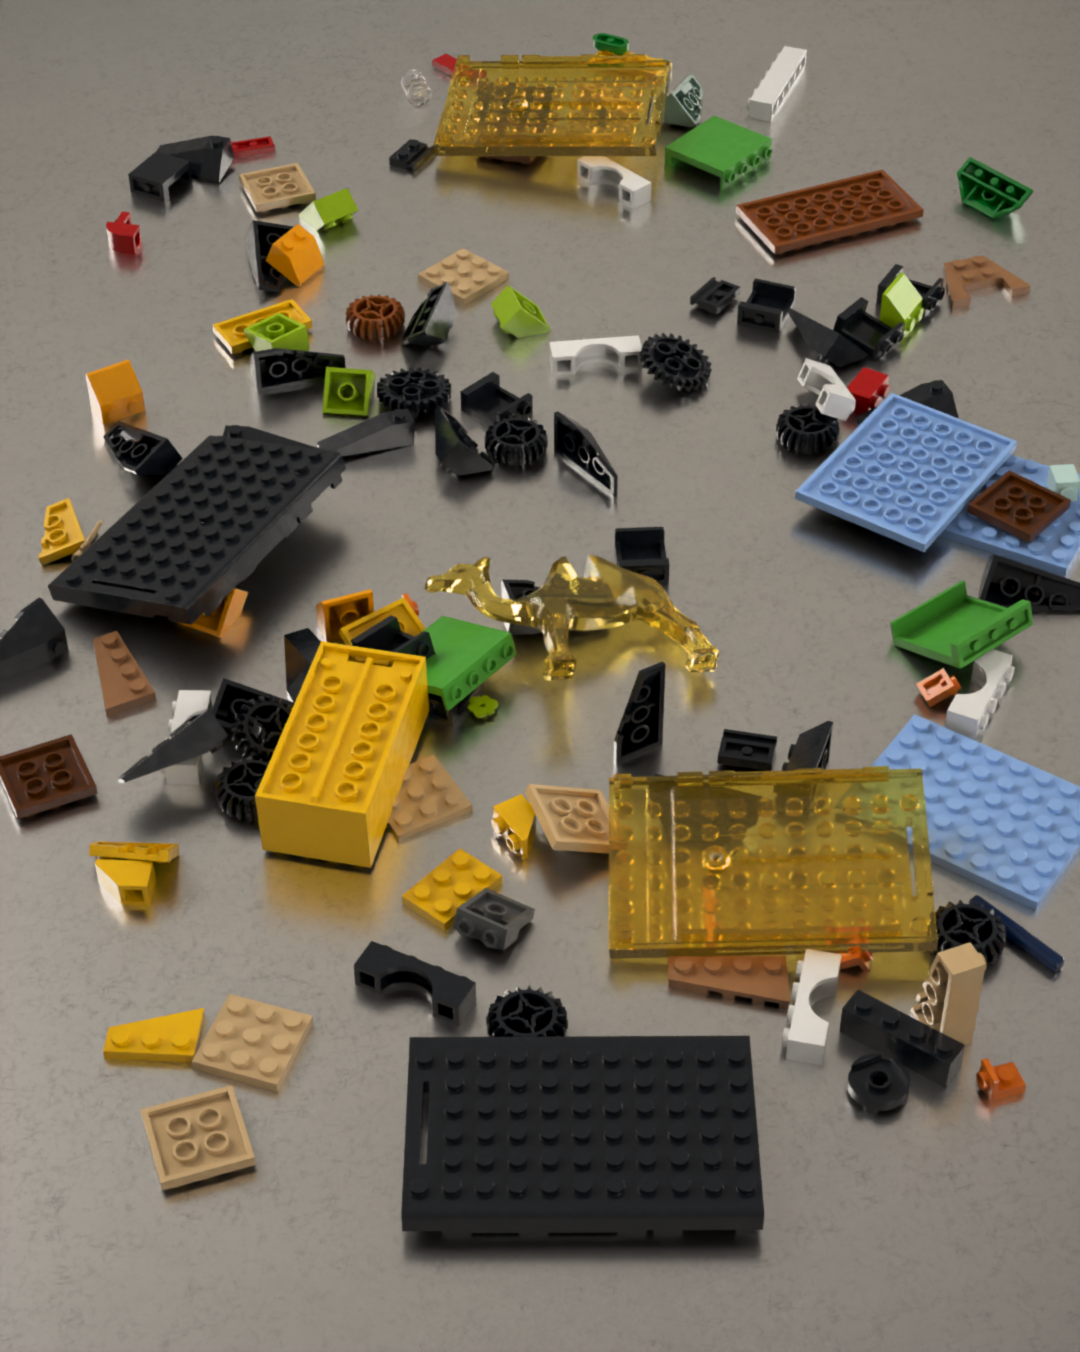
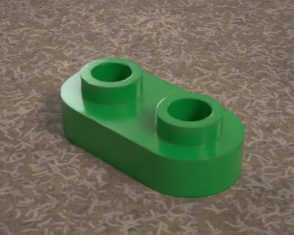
M598 33L593 36V46L599 51H609L615 55H623L629 50V41L625 38L606 33Z

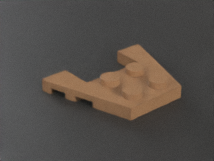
M974 256L973 258L958 259L944 263L943 271L946 286H948L951 308L970 305L971 297L966 291L1002 285L1011 297L1030 293V285L985 256Z

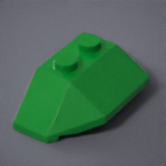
M969 157L957 172L962 203L993 220L1020 209L1033 193V190L972 157Z

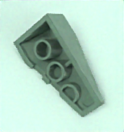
M690 73L654 106L657 116L668 124L694 127L701 120L698 112L702 108L699 102L702 101L703 88Z

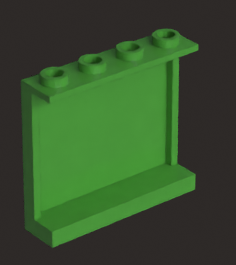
M712 116L665 147L664 165L671 168L680 161H683L721 177L720 189H724L771 157L772 139L717 116Z
M962 580L890 622L893 645L961 669L1032 626L1033 617L1030 601L1022 599L1006 608L967 595L966 583Z
M441 616L424 630L429 632L435 651L434 655L426 659L428 693L442 696L445 710L449 711L517 655L511 633Z

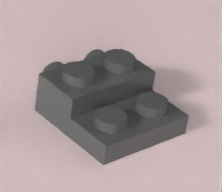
M484 888L457 908L453 929H456L464 937L481 940L489 948L505 950L518 939L519 930L533 920L535 909Z

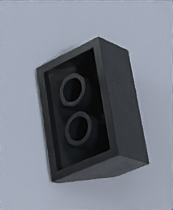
M826 721L799 734L796 745L791 744L788 752L789 763L784 762L781 770L782 781L777 780L773 796L777 797L776 809L809 816L830 759L832 721Z

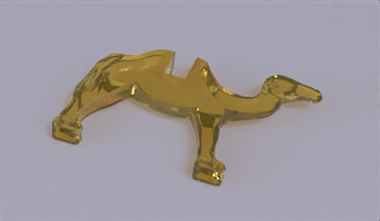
M588 555L583 574L584 577L580 578L576 575L566 556L559 558L553 563L542 587L527 596L515 600L499 598L494 593L488 572L491 562L489 557H483L475 564L458 563L444 574L429 576L425 584V590L430 593L442 591L466 595L478 611L491 619L530 626L541 630L544 634L545 647L549 653L543 662L544 667L541 671L545 680L573 678L577 661L572 655L568 644L570 630L608 629L635 620L645 622L680 643L689 654L686 667L690 672H710L717 668L720 654L716 646H713L708 641L696 622L684 616L674 607L667 592L656 580L626 570L598 556Z

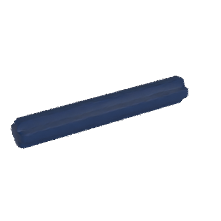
M975 895L970 899L968 903L973 901L976 906L984 904L986 911L994 909L995 916L1001 917L1002 925H1005L1006 937L1053 972H1057L1063 967L1065 959L1059 953L979 895Z

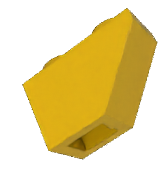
M520 794L493 806L491 824L496 834H501L506 840L509 849L512 852H516L522 860L528 858L537 830L536 814L531 804Z
M96 859L95 866L99 884L121 905H151L156 883L153 861Z

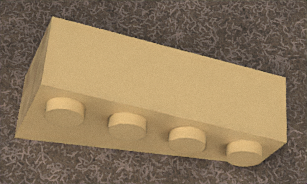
M971 942L937 953L929 970L930 978L925 979L923 983L925 990L917 995L916 1001L918 1004L912 1006L910 1010L916 1020L965 1046L972 1044L973 1033L976 1029L975 1022L977 1011L979 1010L980 995L983 990L984 972L987 968L984 956L976 951Z

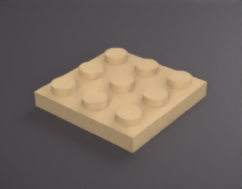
M298 163L239 174V181L256 212H266L270 209L286 208L289 205L306 204L309 201L316 200V193Z
M464 248L418 274V282L431 289L448 282L451 287L453 300L463 306L509 280L508 271Z
M431 755L409 764L404 774L399 794L393 803L392 813L387 825L399 841L471 812L472 804L435 755Z
M537 784L528 785L525 794L553 850L626 855L630 845L601 790Z
M229 994L192 1060L193 1069L278 1092L313 1025V1016Z
M233 1085L140 1109L162 1191L256 1165L255 1156Z

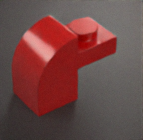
M122 211L118 219L114 222L106 223L108 243L110 248L116 252L136 254L142 244L140 225L132 224L130 212Z

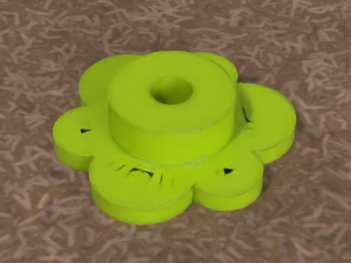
M488 695L474 696L469 700L468 711L474 712V716L478 718L493 715L498 707V701L490 699Z

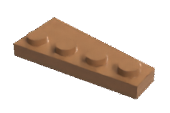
M118 631L93 639L107 717L156 700L154 689Z
M668 956V987L707 994L708 991L719 992L725 998L734 999L735 996L751 998L752 1003L764 1005L765 1001L778 1003L779 1008L788 1009L790 993L786 956Z

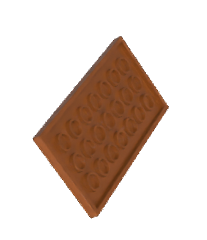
M883 169L736 205V213L774 254L792 249H800L812 244H820L824 241L839 239L848 235H856L868 230H876L880 227L895 225L904 221H912L923 217L924 209Z

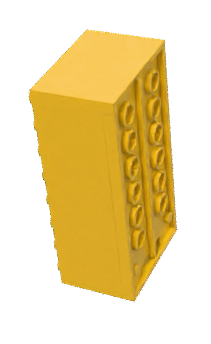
M321 641L255 795L262 850L371 868L392 813L393 803L399 794L404 774L409 767L429 713L426 657Z

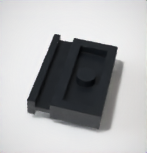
M410 139L389 157V164L403 169L412 168V171L415 172L435 154V146L427 147L425 143Z
M713 277L690 297V304H698V308L718 314L740 294V286L724 280L719 282Z
M724 729L717 763L771 771L777 746V736Z

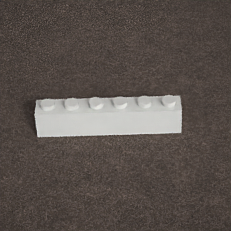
M784 46L782 51L777 54L775 62L771 63V67L766 71L764 79L760 80L758 88L754 89L753 96L747 101L749 118L772 122L805 69L807 50Z

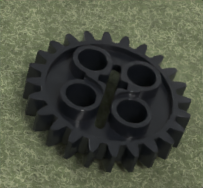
M664 333L661 336L654 334L653 338L649 336L648 340H645L639 354L641 356L640 361L644 363L642 367L649 369L647 374H654V380H662L661 385L668 383L670 389L677 386L678 390L681 391L684 387L690 392L691 388L697 390L698 387L702 388L707 383L712 371L710 368L711 362L707 361L709 357L702 355L704 350H697V344H689V339L683 341L680 335L678 338H675L672 333H670L669 337Z
M411 367L409 371H405L401 368L400 372L392 371V375L385 374V378H380V382H377V398H379V402H383L384 407L390 406V410L398 408L408 409L410 413L415 411L419 414L421 410L428 413V409L435 410L437 406L444 407V403H449V399H451V383H449V379H445V375H438V371L430 373V369L422 371L421 368L413 370Z

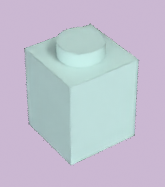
M1074 464L1050 465L1046 484L1047 488L1071 501H1077L1080 488V479Z

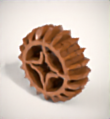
M371 294L369 297L362 296V299H355L354 302L349 303V307L346 308L345 320L347 328L355 337H361L362 340L370 339L372 341L373 339H378L380 341L382 338L389 339V336L394 337L396 333L401 332V328L404 327L405 311L401 306V302L396 301L395 298L389 299L388 295L383 297L380 294L377 296Z

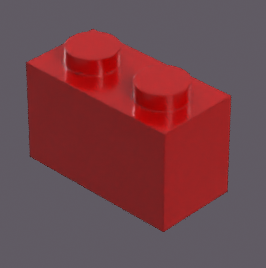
M863 367L846 387L856 400L853 413L861 415L879 406L881 400L886 398L890 391V385H888L889 375Z

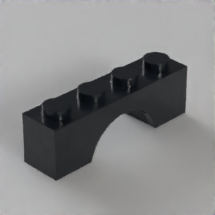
M371 941L354 964L355 985L380 995L396 987L408 986L420 989L432 1000L433 1016L457 1026L461 1025L476 1003V982L465 976H459L446 971L440 966H434L421 961L412 955L396 951L387 945Z

